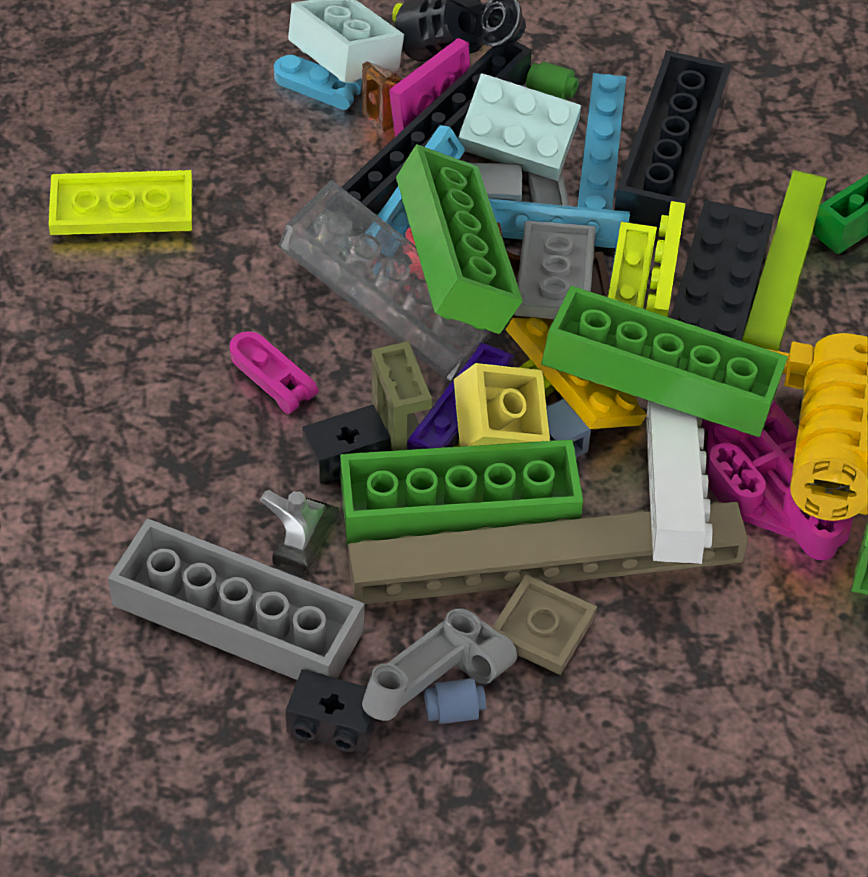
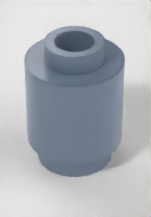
M474 678L436 682L434 687L424 689L428 721L438 720L439 724L478 720L479 711L486 710L483 685L476 686Z

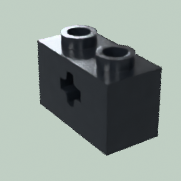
M374 404L302 427L303 451L319 484L341 479L340 454L391 451V437Z
M302 669L285 710L287 732L302 740H318L333 744L337 749L346 752L355 750L366 753L378 719L369 716L363 709L362 701L366 686Z

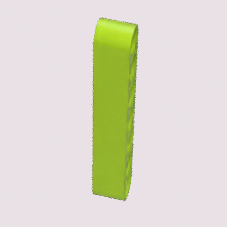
M793 170L742 342L764 349L779 351L814 231L819 205L823 200L827 177Z

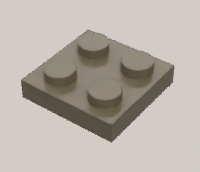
M526 574L492 628L513 642L517 655L561 675L595 619L598 607Z

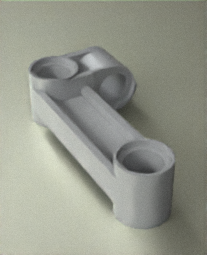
M453 609L449 611L442 623L390 662L380 664L372 670L362 701L363 709L369 716L378 720L395 718L403 705L453 666H457L468 674L470 678H474L475 682L486 685L515 663L517 659L516 648L508 637L500 634L480 620L475 613L466 609Z

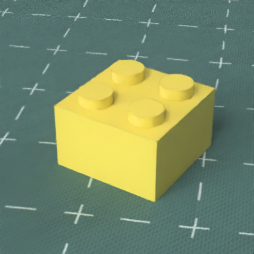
M475 363L454 378L460 447L550 441L542 370Z

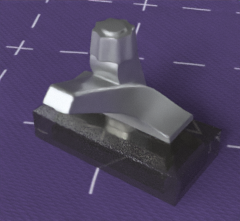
M270 490L265 491L260 501L274 512L285 526V531L272 554V563L309 576L339 517V507L305 497L300 491H293L288 496V500Z

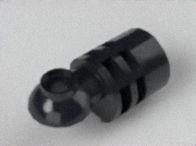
M407 0L400 7L396 18V29L404 34L403 52L412 60L419 62L428 61L457 38L468 42L469 54L479 51L483 44L487 46H501L508 42H516L522 37L526 28V20L522 16V8L518 0H489L486 4H482L480 0Z

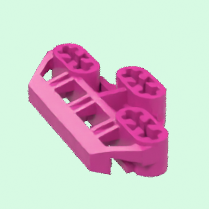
M774 400L765 422L770 431L766 432L763 428L760 437L702 419V426L707 431L705 475H708V487L720 502H738L743 521L795 539L804 552L816 560L831 559L836 554L838 547L847 543L853 517L837 521L818 519L805 513L794 502L790 485L798 428Z

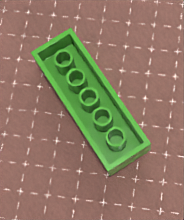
M416 144L396 179L434 311L447 320L455 319L470 324L478 330H489L500 334L523 300L479 168L476 165Z
M570 286L548 331L541 365L760 437L788 356L575 286Z
M573 439L340 454L341 490L347 545L359 543L363 540L378 541L397 539L406 535L424 536L444 531L461 532L477 530L482 527L498 528L515 526L520 523L554 522L558 519H581L583 497Z

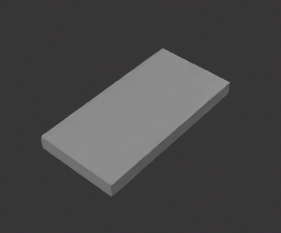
M525 221L517 283L523 302L514 313V316L555 319L570 286L591 292L596 227Z

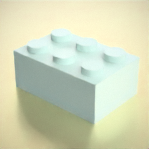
M305 0L292 3L288 40L299 47L302 52L316 60L320 66L338 77L340 81L354 83L358 79L382 77L387 73L399 71L404 34L359 1Z
M481 73L459 135V141L466 149V152L503 164H522V170L558 181L580 119L581 105Z

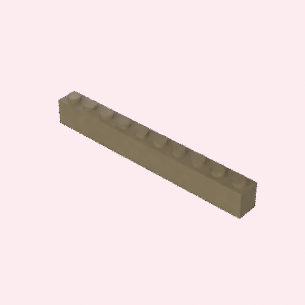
M738 502L710 503V518L708 522L712 524L711 548H704L702 564L653 561L651 511L638 510L619 515L608 516L600 514L582 519H558L554 522L535 524L520 523L515 526L498 528L482 527L477 530L461 532L444 531L424 536L406 535L397 539L378 541L363 540L359 543L348 544L349 572L353 598L364 604L517 588L526 574L547 584L741 563L744 560L748 538Z

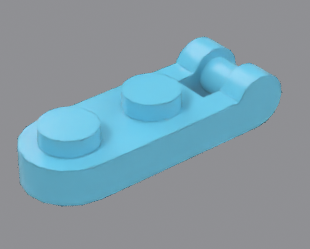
M295 55L280 57L274 64V79L277 84L342 110H347L354 102V95H359L366 85L364 79H358L354 83L342 82L326 68Z

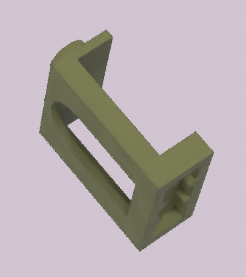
M409 341L372 349V404H374L391 437V451L407 450V440L419 425L414 412L432 409V397Z

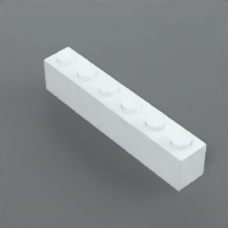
M648 400L646 432L653 561L702 564L704 548H711L712 524L708 523L710 518V499H704L707 498L708 475H705L706 451H703L704 428H701L702 418Z

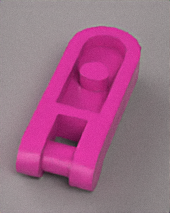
M250 331L241 332L231 339L229 344L231 361L275 399L278 406L286 414H290L299 408V402L302 400H310L319 393L314 380L260 334ZM289 383L295 386L291 391L285 387Z

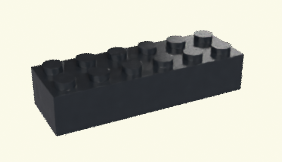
M666 50L616 191L614 210L630 212L629 222L653 226L659 229L661 216H669L671 201L685 203L682 233L727 95L732 65Z
M705 200L670 318L742 341L766 256L774 215Z

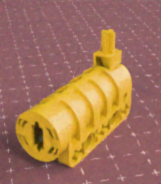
M838 333L822 338L816 343L815 347L810 344L792 341L790 353L770 350L788 356L783 374H785L784 386L803 390L790 485L794 502L805 513L822 520H844L858 513L868 515V337Z

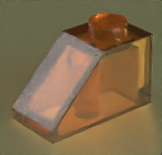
M367 61L362 64V114L383 133L394 127L389 89L403 79L395 72Z

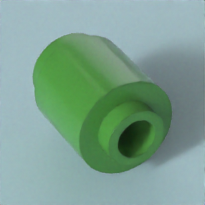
M544 61L541 64L534 62L528 72L526 87L567 100L568 97H574L578 87V78H575L574 70Z

